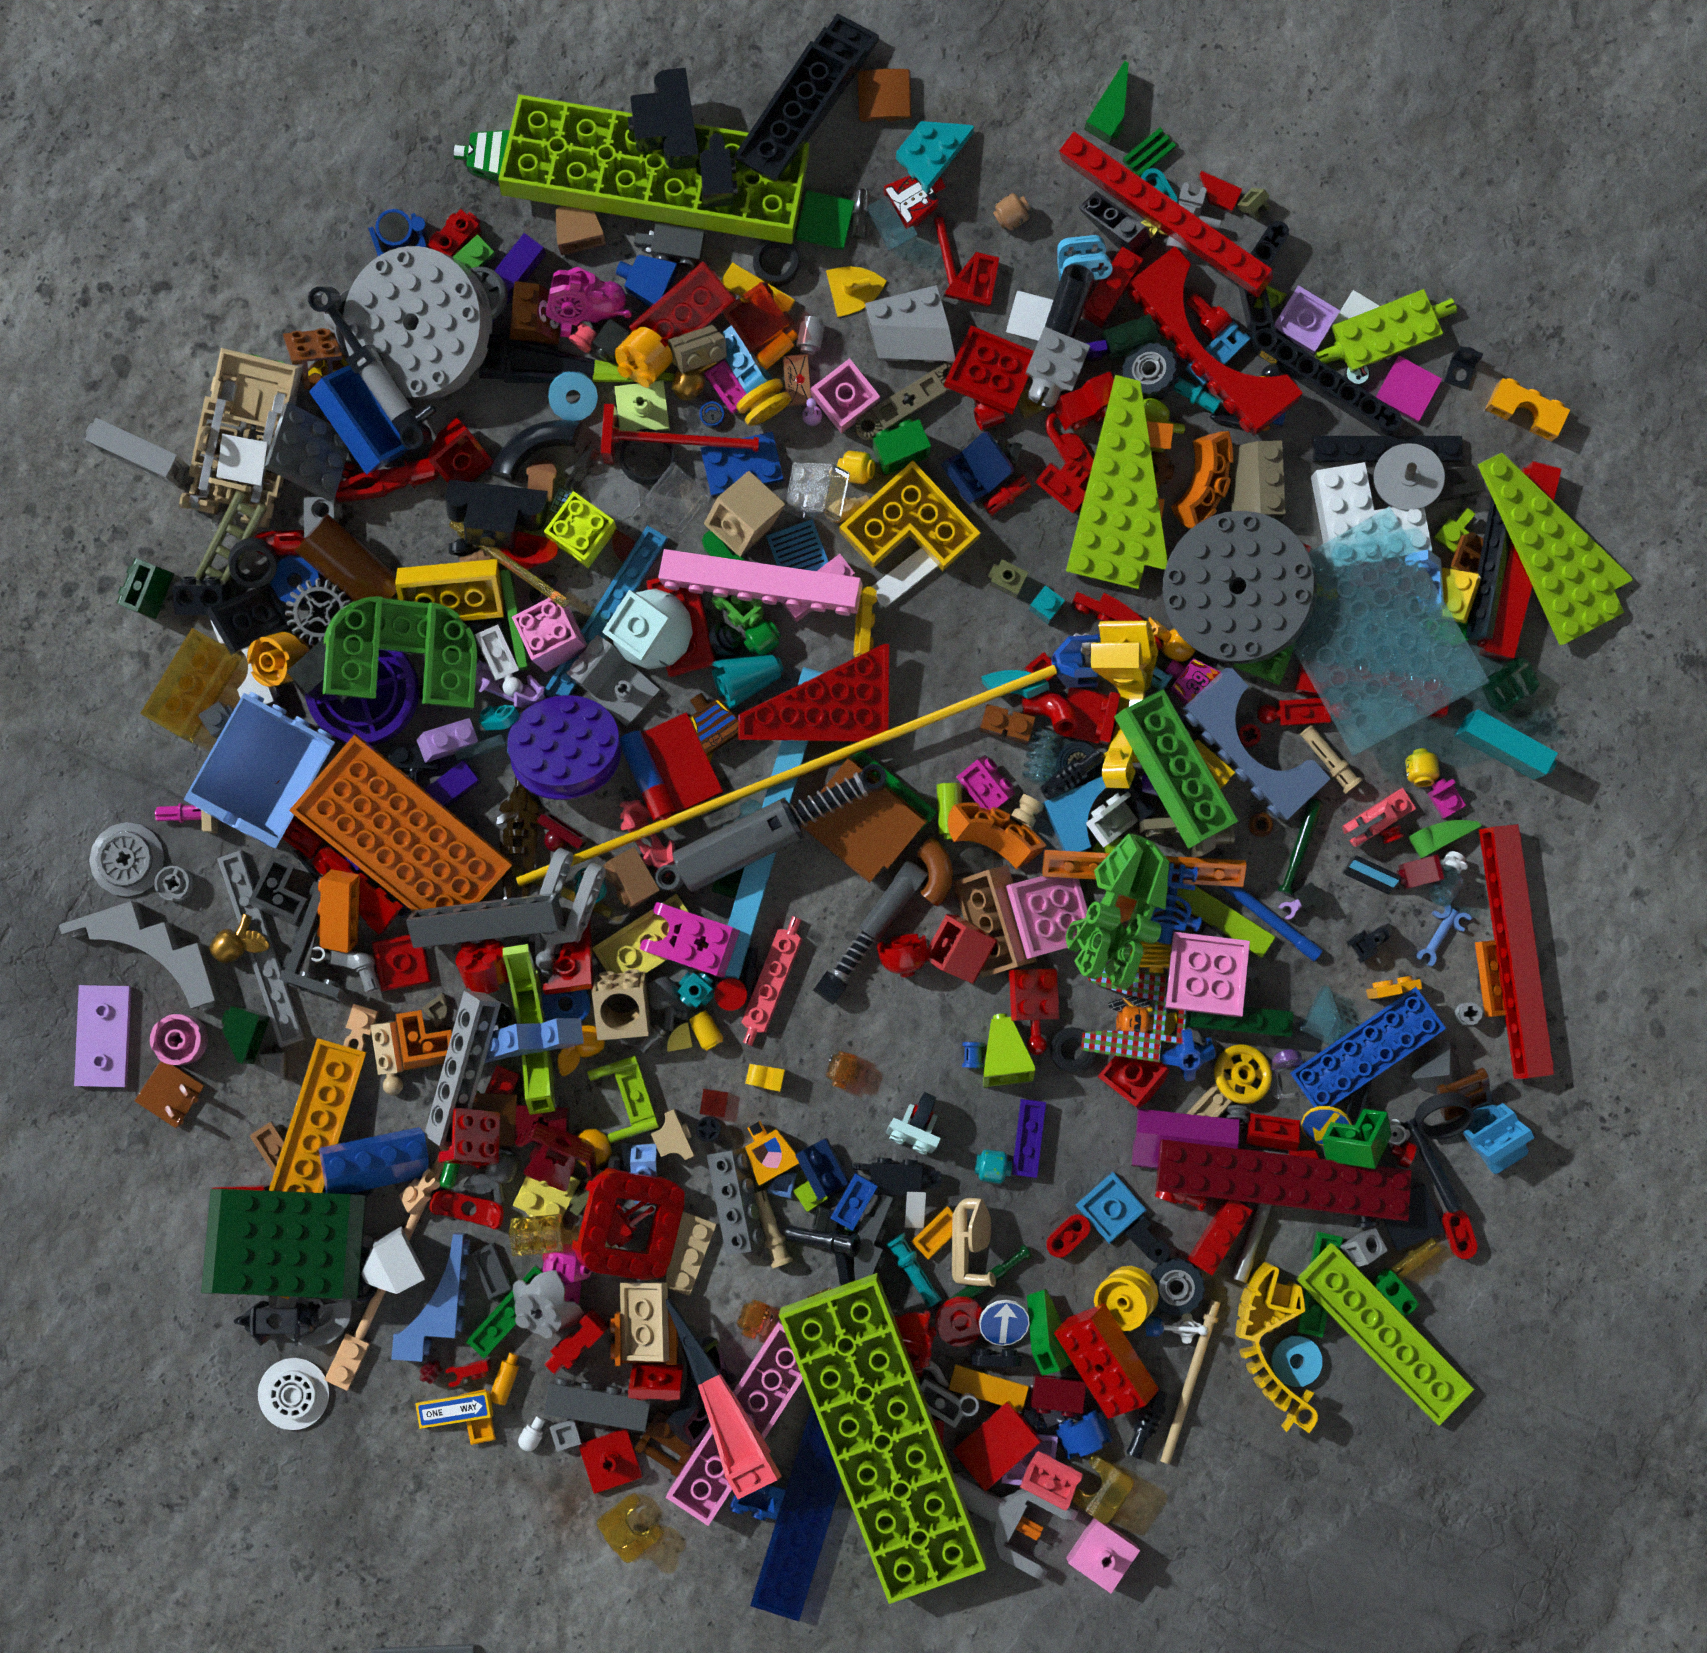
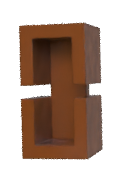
M987 704L979 732L1001 737L1003 730H1006L1008 732L1005 739L1027 745L1035 717L1013 711L1012 716L1007 715L1008 709Z

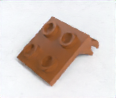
M320 328L313 331L283 333L292 365L300 364V367H302L301 374L304 389H310L307 361L325 360L326 374L329 375L333 373L332 361L342 360V354L336 337L329 329Z
M160 1061L134 1101L174 1128H178L180 1124L184 1123V1117L193 1103L198 1102V1096L205 1085L178 1067Z

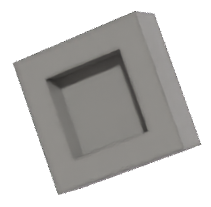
M570 1419L550 1426L557 1452L582 1444L576 1420Z

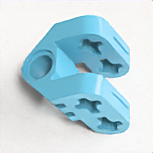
M1090 235L1065 238L1060 241L1057 247L1059 281L1064 268L1072 264L1088 268L1094 274V280L1107 278L1112 273V264L1110 258L1106 255L1107 249L1102 237ZM1093 245H1098L1096 251L1092 252ZM1069 247H1073L1074 249L1072 250V254H1067ZM1099 263H1104L1102 269L1098 270Z

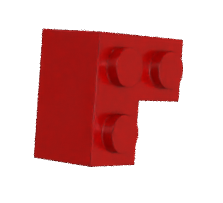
M1111 372L1091 378L1082 388L1059 396L1054 408L1065 431L1071 428L1077 431L1088 425L1087 422L1095 420L1097 423L1104 420L1114 382Z

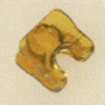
M1093 1454L1089 1464L1100 1474L1102 1486L1094 1494H1088L1076 1488L1071 1501L1099 1522L1106 1524L1110 1522L1128 1498V1493L1134 1485V1480L1101 1456Z
M635 1492L627 1495L597 1520V1527L602 1532L606 1542L626 1563L635 1560L664 1534V1530L659 1524L652 1525L641 1532L630 1528L629 1515L640 1502V1498Z

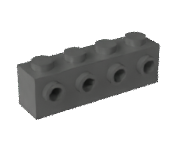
M743 1147L707 1155L726 1256L764 1248V1233L761 1230L759 1208L754 1195V1182L751 1179L750 1162L746 1148Z
M557 1377L556 1381L552 1380L549 1383L544 1410L545 1415L644 1432L647 1429L652 1399L644 1401L628 1398V1393L621 1392L622 1388L607 1386L606 1389L596 1388L597 1384L592 1382H582L581 1385L571 1384V1379Z

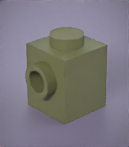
M1002 559L999 566L993 565L988 575L992 579L990 586L1017 598L1029 572Z

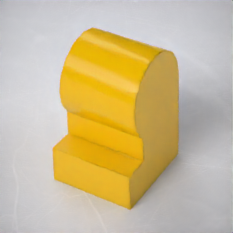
M749 1064L745 1084L780 1092L785 1069Z

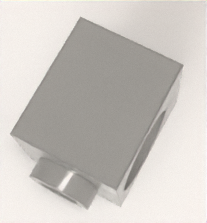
M1376 1228L1360 1232L1340 1246L1346 1258L1355 1267L1367 1265L1388 1251Z

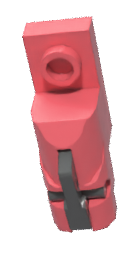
M1401 788L1343 825L1342 830L1344 834L1352 832L1354 838L1349 840V842L1354 847H1357L1415 810L1416 807L1405 790Z

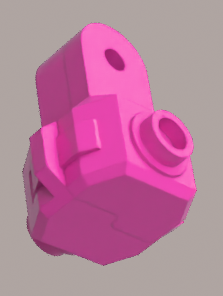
M562 1243L547 1247L542 1256L544 1261L543 1272L556 1270L564 1283V1300L579 1304L581 1282L590 1278L592 1271L582 1266L578 1261L571 1244Z

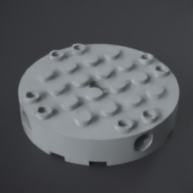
M419 246L396 248L381 254L371 261L355 279L347 296L343 319L362 347L364 345H375L384 359L381 362L405 398L413 400L438 399L464 386L470 380L469 377L484 361L488 351L489 333L492 334V313L489 299L477 276L456 258ZM345 340L348 354L351 356L354 352Z

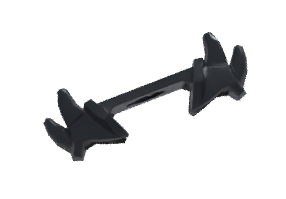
M260 1301L247 1310L245 1315L234 1319V1323L244 1326L245 1330L250 1332V1335L260 1346L269 1340L271 1334H294L295 1346H298L300 1338L313 1333L317 1329L319 1322L317 1312L299 1303V1301L295 1303V1308H264L270 1306L269 1302ZM275 1313L279 1314L282 1318V1324L277 1329L268 1324V1318H271Z

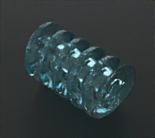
M1035 729L1038 732H1033L1030 735L1035 742L1028 743V747L1033 751L1026 753V757L1032 761L1024 762V767L1030 771L1022 772L1021 776L1028 780L1046 783L1045 779L1053 776V773L1049 772L1048 768L1056 766V764L1050 761V758L1058 757L1052 749L1060 748V745L1054 742V739L1062 738V735L1049 730Z

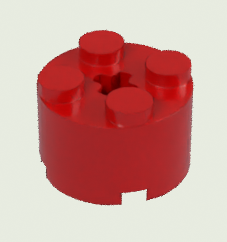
M493 938L485 939L480 943L468 941L461 944V950L458 952L455 961L466 989L469 988L472 992L490 994L499 990V985L504 981L506 984L509 982L503 958V948L505 947L501 941L494 940Z

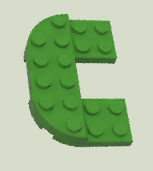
M378 596L357 600L337 612L327 627L323 643L326 644L323 694L375 699L379 650L425 654L422 704L474 708L477 647L474 635L470 627H467L460 619L458 613L438 603L386 599Z

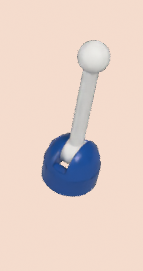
M1148 1316L1146 1319V1336L1149 1337L1160 1336L1164 1330L1196 1332L1202 1336L1208 1333V1328L1205 1325L1200 1327L1165 1325L1164 1321L1156 1316Z

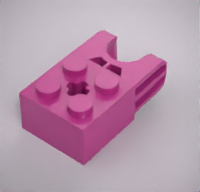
M656 902L653 911L667 920L669 932L660 941L643 940L640 949L724 978L740 930ZM704 941L709 943L707 949L702 947Z

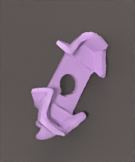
M477 660L475 687L478 685L477 689L480 692L483 690L514 702L515 707L522 709L527 705H533L546 699L544 695L545 687H542L531 675L527 676L528 685H523L521 693L515 692L514 697L506 695L499 688L500 685H503L504 679L495 681L487 662Z

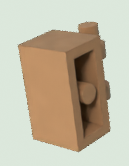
M635 847L610 859L603 866L606 869L605 876L607 880L613 883L617 889L619 901L626 905L628 909L638 906L639 903L654 896L659 891L658 886Z

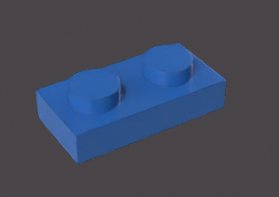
M855 1173L830 1219L853 1231L878 1185Z

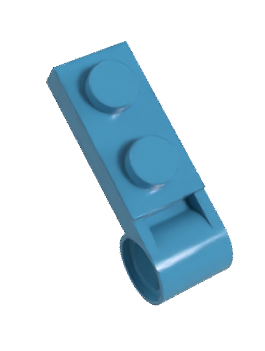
M732 324L721 333L726 340L727 357L725 359L747 394L759 385L773 379L768 371L760 366L736 325Z

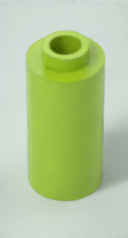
M942 783L936 785L939 835H944L945 840L952 839L948 829V815L955 804L962 803L961 783Z

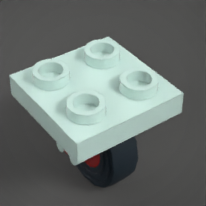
M924 1092L918 1105L909 1104L902 1121L893 1118L885 1133L890 1135L889 1139L901 1145L904 1142L913 1145L912 1149L918 1153L926 1155L929 1152L932 1154L940 1141L939 1137L931 1134L938 1117L932 1111L936 1097Z

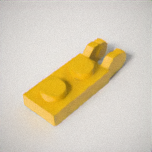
M867 586L861 591L858 613L855 620L853 654L855 657L872 650L874 645L873 637L870 636L871 628H873L875 623L872 605L877 602V591L871 586Z

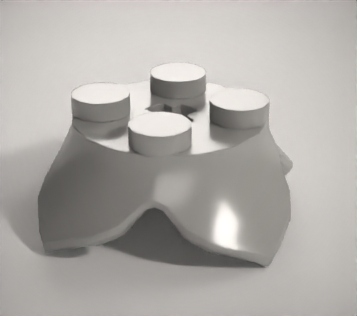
M556 1270L538 1274L528 1285L523 1280H518L513 1284L515 1313L517 1315L515 1319L516 1324L521 1328H527L533 1333L540 1334L544 1338H551L555 1332L575 1325L585 1314L578 1304L564 1300V1283Z

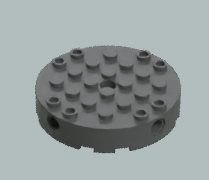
M1231 511L1217 514L1198 523L1177 543L1165 568L1163 599L1173 627L1194 649L1220 662L1251 664L1274 657L1293 644L1303 633V629L1312 617L1316 604L1317 576L1308 551L1299 538L1283 523L1257 512ZM1241 582L1246 583L1245 591L1241 594H1235L1234 589L1236 585Z

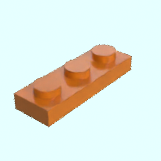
M1496 940L1475 942L1485 1017L1506 1015L1495 949Z

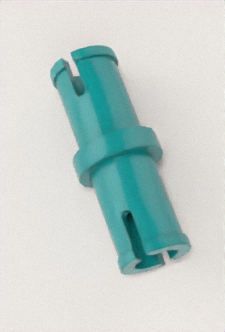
M1178 376L1179 380L1175 384L1173 391L1190 400L1189 403L1193 405L1196 403L1214 414L1222 400L1203 390L1204 387L1200 385L1197 387L1181 376Z

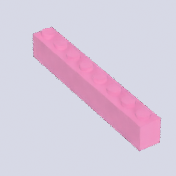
M667 549L663 551L658 576L662 585L670 590H679V587L697 594H703V591L713 592V595L718 597L734 595L744 601H752V598L761 599L763 603L775 605L777 602L786 603L791 608H801L802 605L811 607L812 610L818 612H825L826 609L835 610V613L849 616L850 613H858L863 586L861 579L857 577Z

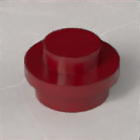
M438 1360L433 1362L427 1361L419 1370L421 1373L419 1379L422 1382L426 1381L428 1384L434 1382L443 1370L439 1366L440 1362Z

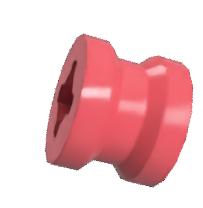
M579 323L577 332L568 339L577 348L585 353H589L592 342L598 334L587 325Z

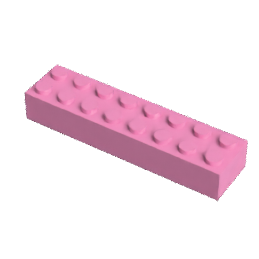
M780 1319L733 1390V1394L763 1439L766 1438L803 1380ZM711 1426L665 1497L707 1526H709L732 1490L724 1474Z

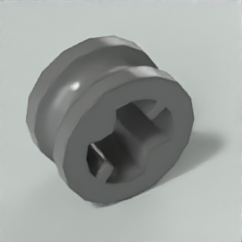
M1242 1105L1228 1106L1227 1112L1230 1114L1227 1116L1228 1119L1239 1120V1125L1249 1123L1247 1115L1250 1114V1109Z

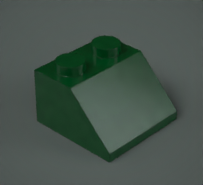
M230 1006V1009H227L222 1017L221 1023L224 1024L222 1031L237 1062L240 1064H254L270 1016L245 1007Z

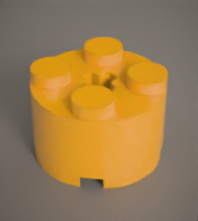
M639 327L631 332L616 348L615 358L619 365L617 370L622 377L630 378L641 386L648 388L672 363L671 349L668 345L666 347L663 346L660 342L662 337L649 328Z
M279 632L253 641L247 652L248 664L251 663L253 669L251 674L257 682L267 687L277 686L295 681L287 671L308 652V649L294 635L287 632Z

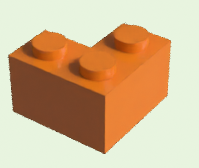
M422 1010L396 1014L404 1070L444 1064L452 1036L451 1030L426 1034Z

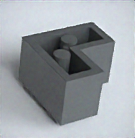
M271 855L249 899L248 905L295 926L307 900L285 889L295 865Z

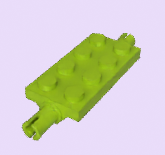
M1419 290L1334 324L1331 327L1336 339L1334 346L1315 352V358L1324 364L1338 359L1344 360L1350 372H1353L1442 336L1443 332L1438 319L1457 313L1456 305H1451L1454 303L1452 298L1432 306L1425 290Z

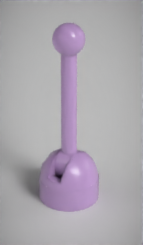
M809 398L806 402L807 407L803 410L802 418L805 424L816 426L822 420V412L816 406V400Z

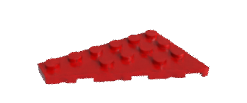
M882 644L738 714V740L862 741L887 731L889 714V644Z

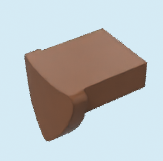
M548 460L535 462L526 471V474L529 475L528 489L548 491V501H552L554 480L557 475L556 468Z

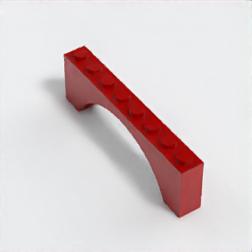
M1174 246L1130 280L1127 289L1128 296L1135 304L1139 303L1149 321H1154L1158 325L1161 335L1166 340H1171L1176 346L1175 349L1178 355L1192 363L1191 368L1198 377L1203 376L1207 381V387L1210 392L1222 399L1225 409L1230 414H1235L1239 419L1242 429L1255 436L1299 402L1303 392L1287 374L1273 377L1244 374L1220 363L1201 346L1188 324L1183 303L1184 282L1191 263Z

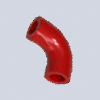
M1045 691L1029 699L1021 695L1023 714L1049 717L1057 734L1068 735L1075 732L1078 728L1077 717L1070 702L1059 694Z

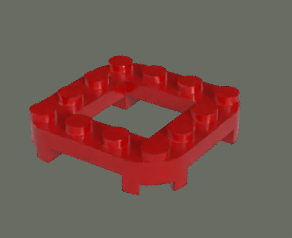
M605 1168V1171L598 1174L593 1181L589 1180L586 1190L590 1192L578 1240H573L572 1250L575 1251L576 1257L582 1266L595 1273L640 1280H652L663 1277L670 1265L684 1209V1190L676 1183L661 1176L655 1177L620 1171L615 1168ZM616 1198L657 1204L646 1251L641 1250L638 1252L605 1246Z

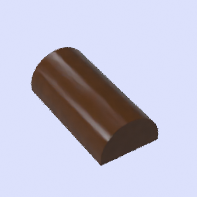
M328 513L294 550L333 585H337L341 592H345L346 596L353 602L375 596L391 599L397 592L395 586L397 574Z

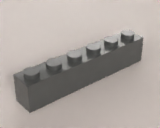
M550 893L413 910L406 922L413 948L423 947V949H431L437 945L455 946L461 942L468 941L480 943L485 939L493 938L500 941L509 936L524 938L534 933L549 935L559 930L564 918L558 894Z

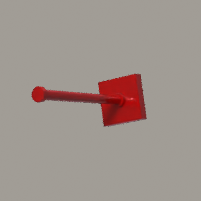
M604 404L601 455L604 464L614 465L616 443H619V440L753 449V452H758L759 437L742 439L620 430V427H617L618 415L615 405Z

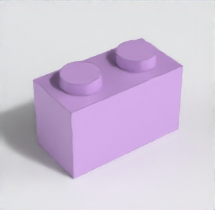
M470 718L425 731L417 739L425 763L471 749L478 742Z

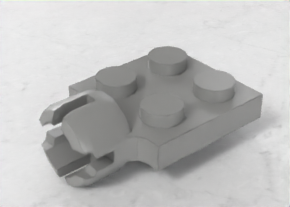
M1044 327L1025 375L1033 379L1028 393L1029 399L1037 403L1042 393L1045 392L1046 395L1042 406L1053 407L1057 403L1062 391L1072 392L1090 345Z

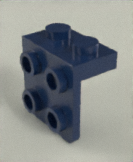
M989 432L981 433L961 453L947 458L941 464L947 476L953 481L968 504L986 497L1014 472L1013 465Z

